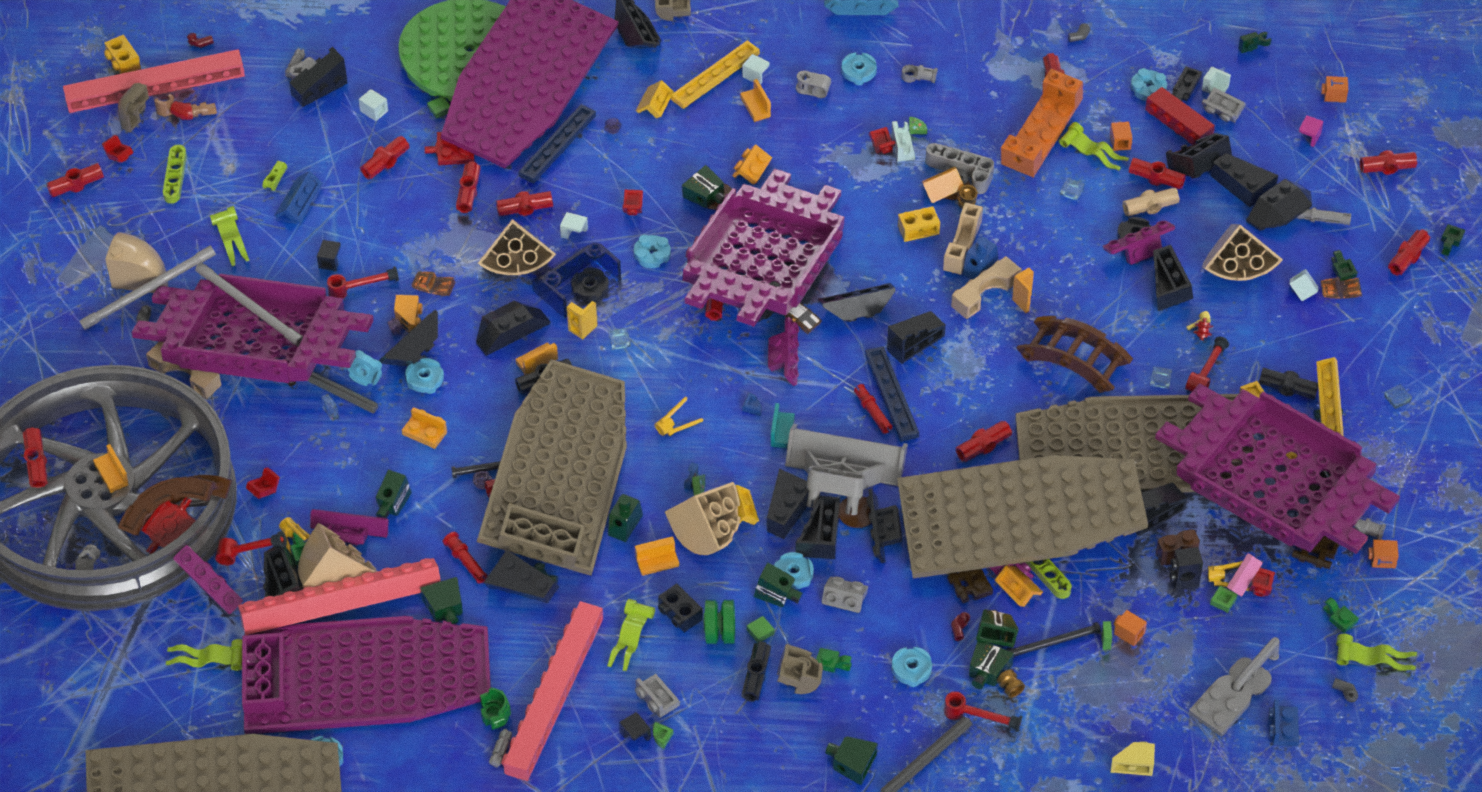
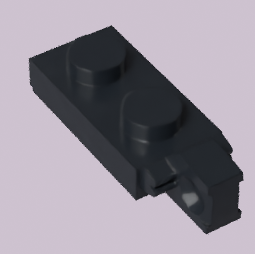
M1185 66L1173 88L1172 95L1182 102L1183 100L1188 101L1202 77V71Z

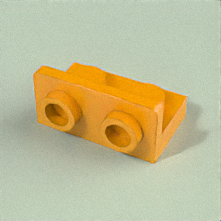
M413 407L411 409L412 417L402 429V435L436 449L447 434L446 421L441 417H435L422 409L419 410Z

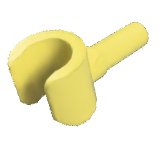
M1204 311L1200 313V320L1186 326L1187 330L1189 331L1197 327L1195 323L1203 321V318H1207V321L1211 323L1209 312Z

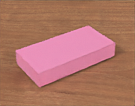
M1248 553L1227 588L1242 597L1263 562Z

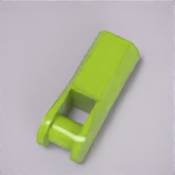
M277 161L263 181V188L266 189L268 187L272 191L276 190L287 170L285 162Z

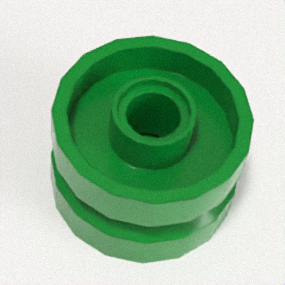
M734 599L723 600L720 611L716 600H705L703 623L706 644H717L719 641V631L724 644H735Z

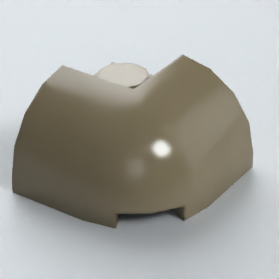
M655 0L656 13L664 20L673 21L674 16H691L690 0Z
M134 83L118 102L120 124L129 133L141 122L139 114L146 108L145 102L149 99L147 86L144 84Z
M786 644L777 670V682L794 686V693L796 694L811 693L821 683L822 663H818L811 656V652Z

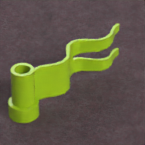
M1072 122L1068 127V131L1059 140L1060 145L1065 148L1072 145L1084 155H1096L1110 169L1119 171L1121 167L1112 164L1102 150L1114 160H1129L1128 157L1117 155L1106 142L1096 143L1090 140L1083 133V127L1077 122Z
M234 206L209 215L212 225H217L231 265L235 266L233 240L245 261H250L235 220H238Z
M628 599L626 602L624 614L627 617L622 624L618 643L613 647L607 664L608 667H612L618 652L628 646L624 656L623 671L628 669L630 658L637 649L641 630L647 618L653 619L655 614V607L639 604L636 600Z
M1339 634L1337 636L1336 645L1338 646L1336 662L1339 665H1348L1349 660L1366 666L1386 663L1399 671L1416 670V666L1399 664L1386 654L1402 659L1417 656V652H1399L1393 647L1384 644L1366 647L1353 642V637L1349 634Z
M241 639L233 640L231 647L211 644L204 649L198 650L180 644L168 647L167 652L184 651L198 659L178 656L166 661L165 665L185 663L192 667H203L207 663L216 662L231 665L230 668L235 671L242 670Z

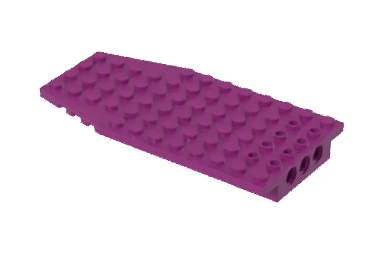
M510 0L458 78L441 133V139L506 168L521 155L524 149H528L533 141L540 138L548 128L554 126L616 30L619 21L573 0Z
M410 616L291 624L245 635L244 632V636H242V706L244 710L245 734L412 722L481 702L480 695L489 692V688H491L488 627L464 623L454 625L447 621L439 623L432 622L431 619L423 618V620H416Z

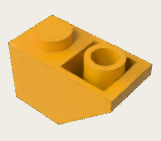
M396 295L394 306L395 320L409 333L421 322L419 314L423 312V304L419 303L418 295Z

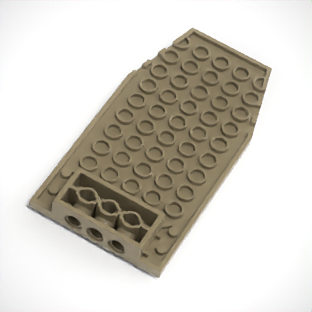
M552 359L550 360L520 408L515 412L478 535V543L508 550L512 553L590 576L592 575L627 447L625 381Z
M1238 394L1220 395L1227 398L1230 401H1233ZM1189 395L1088 397L1080 402L1074 400L1062 406H1057V404L1051 405L1048 409L1044 410L1038 408L1016 413L1019 460L1051 455L1134 459L1141 493L1171 482L1183 493L1195 492L1191 489L1190 484L1177 476V465L1183 460L1185 455L1155 439V435L1166 421L1184 430L1202 408L1188 401ZM1250 446L1242 448L1245 453L1253 452V448ZM1239 459L1231 461L1234 466L1242 465V461ZM1228 472L1220 474L1223 479L1231 478V474Z
M1051 455L897 478L913 579L1072 556L1077 554L1079 550L1085 548L1088 550L1094 548L1098 543L1104 541L1107 543L1120 535L1127 536L1148 528L1134 459Z
M245 734L85 750L87 792H342L338 743Z

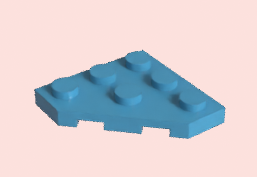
M897 0L824 1V6L836 15H887L899 7Z

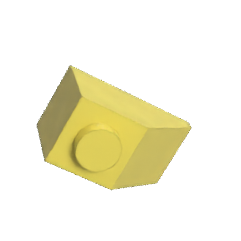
M1133 742L1112 758L1111 773L1152 776L1155 744Z

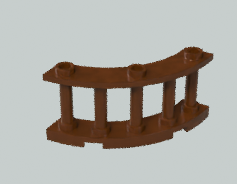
M1056 316L1037 317L1033 323L1038 327V333L1030 344L1017 346V350L1027 362L1047 361L1066 367L1085 378L1099 393L1113 390L1115 387L1110 383L1109 378L1117 367L1130 364L1133 360L1117 342L1113 344L1105 338L1106 334L1078 320L1071 318L1061 320L1057 319ZM1053 335L1047 346L1039 345L1044 336ZM1062 335L1075 338L1067 352L1054 348ZM1082 341L1094 347L1086 362L1074 356ZM1100 353H1103L1111 360L1103 375L1092 367Z
M204 474L172 478L156 483L142 492L134 503L127 508L118 528L130 534L139 535L141 528L146 524L154 511L168 501L178 504L185 497L209 501L211 495L226 499L232 480L222 476Z

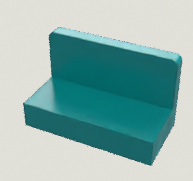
M775 403L771 429V447L788 448L789 433L794 424L795 413L779 412V403Z

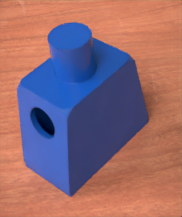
M979 237L977 242L966 253L963 275L970 279H975L982 271L993 266L998 261L997 245L985 237Z

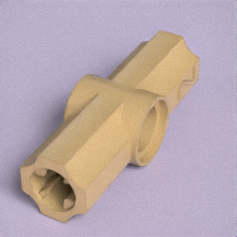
M1176 188L1159 192L1147 190L1140 197L1123 201L1122 206L1126 216L1143 212L1155 214L1162 207L1179 203L1180 198Z

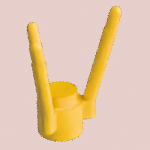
M684 397L663 418L654 424L660 435L668 434L672 436L678 431L703 422V419L700 418L673 429L675 423L670 417L687 401V397Z
M290 517L283 519L279 524V528L286 535V539L287 537L293 538L294 532L304 541L310 536ZM287 539L286 548H287V549L289 550V552L291 553V551H290V544H289V541H288V539Z
M1243 561L1208 566V581L1214 582V586L1227 587L1229 583L1221 581V579H1225V570L1239 568Z

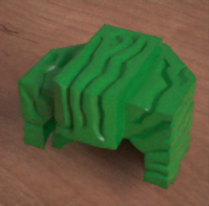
M493 687L489 688V692L480 695L481 717L486 726L491 725L492 730L506 725L511 715V709L507 697L502 690Z

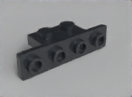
M870 488L868 489L869 496L866 497L868 507L871 509V513H868L869 520L873 524V529L870 530L871 537L875 541L873 553L875 557L879 558L881 563H885L884 546L903 542L899 511L896 505L879 509L878 498L873 489Z

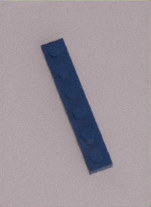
M581 104L519 170V177L534 184L596 117V111Z
M884 346L865 350V356L900 441L918 438V428Z

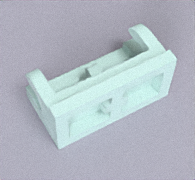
M897 121L892 122L891 135L892 140L896 142L894 149L897 162L915 160L908 123L904 122V127L898 128Z

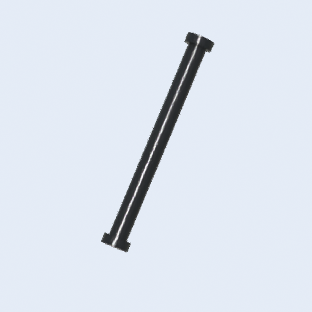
M501 461L459 468L453 466L451 467L452 476L457 478L458 475L497 470Z
M1095 622L1092 626L1012 649L1009 647L1006 650L1014 653L1015 657L1093 633L1096 635L1101 634V628L1099 623Z

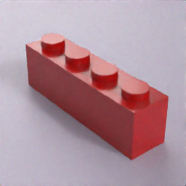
M1163 87L1147 97L1145 110L1174 130L1175 133L1185 138L1190 144L1194 145L1196 144L1195 140L1214 134V124Z

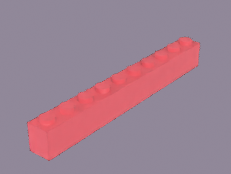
M238 49L63 86L68 111L72 113L118 103L120 98L134 83L146 85L148 95L154 96L244 77L245 74Z
M425 558L420 562L404 563L395 568H384L378 572H367L353 578L346 577L337 582H326L320 586L305 587L303 590L295 592L288 591L283 595L275 597L267 596L262 600L247 601L244 604L238 605L242 627L245 635L421 593V587L441 582L439 568L434 558Z
M580 601L577 608L573 609L571 621L565 625L564 636L562 640L559 639L557 642L556 653L549 659V668L547 672L544 671L542 674L541 685L534 691L533 702L528 704L526 708L525 719L520 721L517 729L518 733L516 737L511 739L510 750L508 754L505 753L503 756L502 765L506 775L525 781L529 780L603 621V608Z

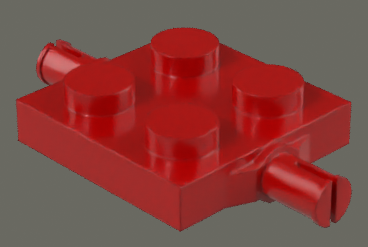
M437 132L435 146H425V154L436 153L438 165L475 162V154L441 139L442 132Z
M185 497L180 505L168 501L154 511L141 529L153 541L146 552L150 555L153 554L159 546H167L190 528L196 521L186 511V508L193 501L192 499Z

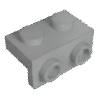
M1215 87L1207 100L1203 99L1202 101L1206 112L1210 114L1216 113L1220 115L1219 117L1222 120L1234 123L1246 106L1245 102Z
M830 577L824 586L822 604L860 613L869 586L857 581H846L841 577Z
M654 674L645 681H642L640 678L636 679L635 692L640 699L643 698L647 702L652 713L655 712L660 718L680 706L678 698L657 674Z

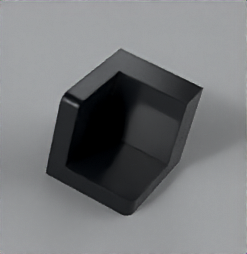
M322 241L317 254L318 268L337 271L339 266L337 255L341 247L340 242Z
M637 712L619 722L620 734L624 738L630 736L635 741L643 736L647 741L651 739L650 727Z

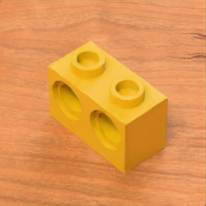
M124 34L104 42L106 49L104 50L107 60H111L115 71L122 74L141 69L139 56Z
M934 206L898 214V228L904 242L940 234V221Z

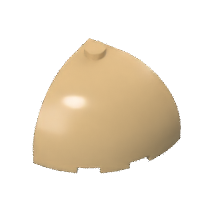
M512 219L478 264L498 274L522 275L543 267L552 260L556 253Z
M1231 224L1209 252L1202 268L1223 279L1242 281L1267 274L1278 266L1283 259L1243 226Z
M118 232L112 239L105 258L112 288L135 290L166 272L159 254L144 240L122 232ZM168 282L164 283V284L161 285V286H167V287H168Z
M734 482L695 495L665 511L674 534L684 547L695 554L710 555L723 549L733 540L732 537L738 530L740 517L738 516L740 501Z
M319 523L309 536L298 565V575L303 588L316 587L326 582H337L346 577L353 578L367 572L374 573L378 571L370 561L367 560L365 563V559L361 556L362 553L351 544L347 547L344 541L339 538V535Z

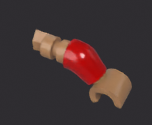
M171 94L168 95V101H160L158 98L154 99L156 113L160 116H170L173 114L182 120H193V117H198V114L202 116L217 114L215 103L206 104V102H203L197 106L191 103L174 102V97Z

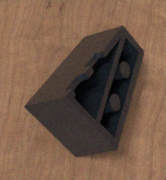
M333 46L322 59L319 57L315 60L317 63L309 70L306 68L289 82L291 95L302 107L348 83L344 58Z
M1218 133L1195 140L1196 144L1192 146L1182 145L1179 151L1172 152L1169 150L1166 152L1168 169L1185 174L1191 178H1198L1206 171L1212 170L1213 162L1225 153L1232 155L1229 136Z
M1227 153L1213 162L1211 172L1213 179L1249 207L1256 204L1261 195L1277 185L1278 179L1277 174Z
M1171 244L1153 250L1158 311L1193 299L1192 284Z
M932 311L890 325L888 326L887 351L903 364L945 337L946 324Z
M780 468L767 515V532L785 539L807 508L809 490L806 487V480Z
M1173 482L1142 492L1148 528L1136 532L1137 535L1141 536L1186 509L1187 497Z
M819 497L810 514L809 521L805 524L801 536L796 541L797 553L803 554V557L835 559L840 497Z
M272 547L264 552L265 583L263 584V589L265 590V597H275L283 595L288 591L295 592L304 589L294 558L286 547Z
M508 550L505 551L484 581L488 588L506 591L507 593L521 595L545 603L550 601L559 588L555 581Z

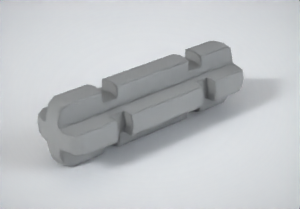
M296 49L288 65L289 67L285 71L287 78H292L290 68L302 62L305 56L303 49Z
M507 729L500 732L499 740H497L492 753L493 756L489 760L490 765L494 767L501 765L502 757L506 753L509 741L511 740L512 732Z

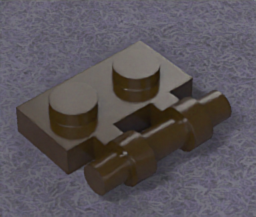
M1323 536L1311 551L1319 554V558L1309 555V551L1304 549L1301 552L1293 550L1292 557L1299 559V562H1308L1316 565L1317 568L1322 569L1323 567L1330 570L1332 562L1325 559L1327 557L1334 560L1340 544Z
M982 569L947 574L949 583L954 586L957 598L961 599L962 603L969 601V595H972L974 600H978L993 594V588ZM962 581L965 582L966 587H965V586H962V584H961Z

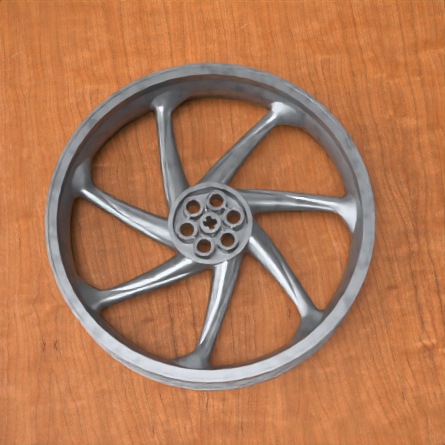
M124 365L91 366L59 373L37 382L12 397L0 407V464L19 443L24 444L23 432L26 429L32 427L40 429L67 415L102 407L106 424L107 445H111L124 467L129 484L110 493L93 462V459L107 453H93L79 447L42 437L43 450L45 452L55 455L73 464L69 471L47 479L48 484L45 487H29L0 501V515L8 510L44 497L63 492L65 496L52 529L43 564L33 562L16 554L0 542V579L22 595L53 607L79 611L112 610L132 606L158 597L189 579L190 576L173 560V557L185 545H188L203 561H209L217 551L219 540L225 538L230 529L237 502V484L230 459L228 438L218 415L199 393L181 381L146 368ZM115 406L138 407L158 411L177 418L181 421L182 426L157 451L137 466L132 467L125 436ZM194 431H197L208 441L216 462L217 476L232 480L227 498L224 499L211 495L209 501L189 498L193 501L188 507H207L181 536L164 548L146 556L130 540L126 533L118 528L119 524L114 516L126 512L127 508L140 495L137 491L166 463ZM79 514L87 517L118 549L133 561L116 567L96 570L56 568L62 546Z

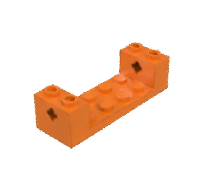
M1050 69L1043 80V95L1016 137L1009 134L1001 147L1002 165L1034 178L1082 101L1083 81Z

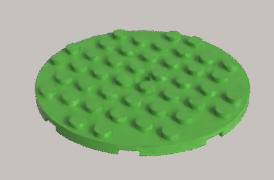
M448 0L420 11L406 24L399 39V60L402 68L407 73V77L423 91L435 97L439 95L448 98V101H452L460 74L506 6L487 0Z

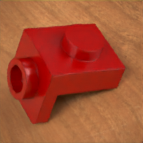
M887 127L869 133L876 154L880 152L886 154L892 151L896 142L895 140L892 141Z
M117 135L102 143L108 158L119 163L126 161L129 158L128 156L134 153L130 146L121 144Z
M625 189L623 212L631 216L642 213L643 190Z
M268 467L264 468L262 477L247 482L246 489L258 499L276 493L280 477Z
M1259 568L1251 581L1249 591H1252L1256 596H1269L1275 572Z

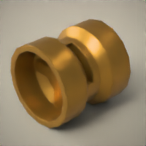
M964 185L961 187L957 201L960 208L963 209L965 202L975 205L978 192L974 186Z
M1013 669L1004 671L997 679L998 684L1005 688V693L1009 698L1018 696L1025 689L1024 683L1017 679V674Z

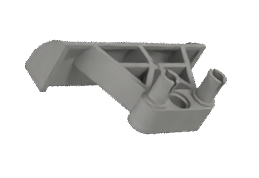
M798 424L792 425L789 433L785 466L804 469L807 472L806 487L809 490L807 507L811 508V504H813L814 508L820 497V492L847 496L845 513L850 514L852 508L851 515H857L859 499L863 496V489L879 483L898 486L897 478L903 475L908 444L904 443L902 447L797 429Z

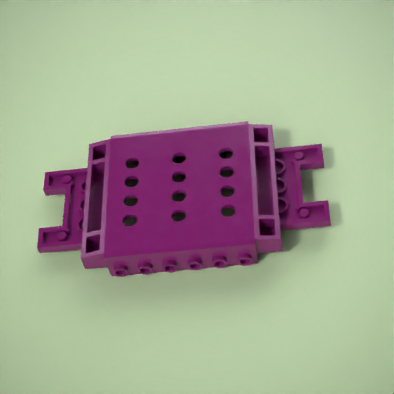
M775 168L761 189L743 184L736 194V189L732 188L730 193L725 195L723 203L718 205L715 214L710 216L708 224L703 226L701 234L696 236L692 247H688L686 251L687 265L683 269V281L694 285L685 297V304L702 309L709 298L741 308L737 315V321L753 327L766 309L787 315L793 307L797 308L842 238L845 217L831 213V210L841 197L842 190L824 185L818 195L788 186L791 174ZM753 223L758 226L751 228L748 225ZM772 229L775 232L767 233L765 230ZM790 235L791 237L784 239L782 236ZM805 240V241H808L809 243H805V244L803 245V244H800L799 241ZM735 245H741V246H743V247H742V248H739V249H735L733 246H735ZM756 250L760 253L753 255L750 252ZM774 256L777 259L771 261L767 257ZM785 262H792V263H794V264H793V265H790V266H786L784 263H785ZM722 266H723V267H727L728 269L724 270V269H721V268H719V267H722ZM742 272V273H744L745 275H739V274H736V273ZM754 278H760L763 281H757ZM776 281L780 286L775 287L769 284Z
M219 274L221 278L271 315L303 336L300 345H294L268 323L260 321V317L210 280L200 279L194 290L159 286L152 296L153 303L164 304L166 307L156 323L138 320L132 330V338L164 342L161 347L162 360L179 365L180 368L289 383L290 381H308L316 364L350 368L356 357L355 350L341 348L349 330L368 332L374 320L373 315L344 311L343 298L326 296V289L323 287ZM227 312H231V313H232V314H230V315H228V316H224V315H223V314H225V313H227ZM303 322L300 326H295L296 323ZM219 324H226L222 328L217 327ZM255 329H262L258 333L252 332ZM215 335L220 336L217 337L215 340L210 339L212 336ZM251 340L256 341L253 342L251 345L246 344L248 341ZM287 345L292 346L287 350L282 349L284 346ZM248 352L250 354L243 355L241 353ZM284 357L286 359L279 360L277 358Z
M1199 383L1188 397V401L1202 408L1184 430L1166 421L1155 435V439L1185 455L1183 460L1177 465V476L1190 484L1192 490L1290 547L1295 545L1311 552L1322 537L1326 536L1357 554L1366 543L1368 536L1356 530L1353 526L1371 504L1389 514L1400 500L1399 495L1371 480V477L1375 474L1376 463L1361 455L1362 447L1358 443L1345 438L1339 432L1327 428L1323 423L1311 419L1305 413L1293 409L1289 404H1285L1265 392H1262L1258 398L1243 389L1233 401H1230ZM1260 433L1264 436V439L1255 440L1253 435ZM1250 446L1253 448V452L1245 453L1242 448ZM1294 452L1297 454V458L1289 459L1286 454ZM1239 459L1242 461V465L1234 466L1231 461ZM1283 465L1287 470L1285 472H1278L1275 467ZM1327 471L1331 476L1329 478H1322L1320 472ZM1228 472L1231 474V478L1223 479L1220 474ZM1273 478L1276 483L1274 485H1267L1264 480ZM1317 484L1320 489L1318 491H1311L1309 486ZM1262 491L1265 496L1263 498H1256L1254 492ZM1300 497H1306L1309 500V503L1300 504L1298 502V499ZM1295 510L1298 512V516L1289 517L1287 512Z

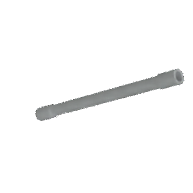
M211 245L206 247L193 257L113 303L79 320L84 330L92 327L105 317L199 263L216 255Z
M199 263L196 266L195 271L210 280L256 314L294 345H300L303 336L271 315L217 275L214 270L204 263Z

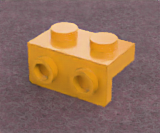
M756 144L751 149L747 148L742 153L743 159L736 163L733 168L735 172L732 175L736 178L740 174L753 185L757 183L772 159L770 155Z

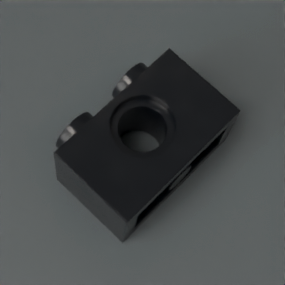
M1199 547L1175 550L1174 558L1171 559L1172 570H1169L1170 581L1174 582L1176 589L1200 585L1203 561Z

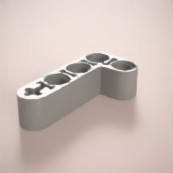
M931 143L926 147L925 162L928 166L944 171L946 166L963 169L967 177L972 178L971 185L977 189L978 194H984L988 190L994 172V161L991 158L937 143Z

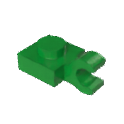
M294 532V538H292L293 545H290V551L295 564L299 565L300 556L306 542Z
M1331 597L1325 601L1326 605L1323 609L1331 615L1329 621L1340 631L1346 633L1358 623L1359 618L1346 606L1339 608L1337 602Z
M824 648L819 649L816 660L818 663H822L824 671L835 673L836 668L850 671L852 663H850L851 656L842 655L840 657V652Z

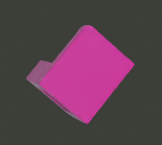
M1306 115L1299 128V132L1311 136L1310 146L1314 147L1321 135L1324 121Z

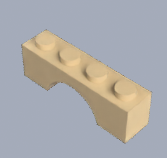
M965 202L960 214L955 238L952 243L949 242L944 255V271L962 274L966 253L972 247L982 222V206Z
M1005 256L1003 259L996 261L989 269L982 271L975 279L969 280L961 289L954 291L951 307L964 318H970L981 309L980 294L991 288L1009 290L1014 285V276L1020 273L1022 269Z
M158 342L146 354L148 365L160 373L165 374L178 370L191 375V388L206 400L221 386L219 373L180 368L179 365L163 361L161 347L164 342Z

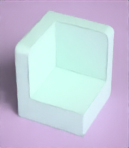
M752 54L743 64V77L752 82L758 79L761 85L762 73L769 67V62Z
M1211 67L1204 76L1202 90L1211 93L1215 87L1226 92L1229 88L1231 75Z
M369 90L359 98L360 111L375 121L388 112L387 99L373 90Z
M566 212L560 224L561 238L568 239L572 231L586 232L588 229L587 217Z
M1306 269L1290 278L1289 284L1301 301L1318 292L1317 284Z

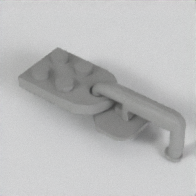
M1277 637L1272 638L1253 660L1249 658L1237 660L1230 668L1229 675L1218 678L1189 709V714L1222 737L1249 707L1251 696L1262 694L1271 684V674L1261 666L1268 658L1271 660L1279 658V639Z

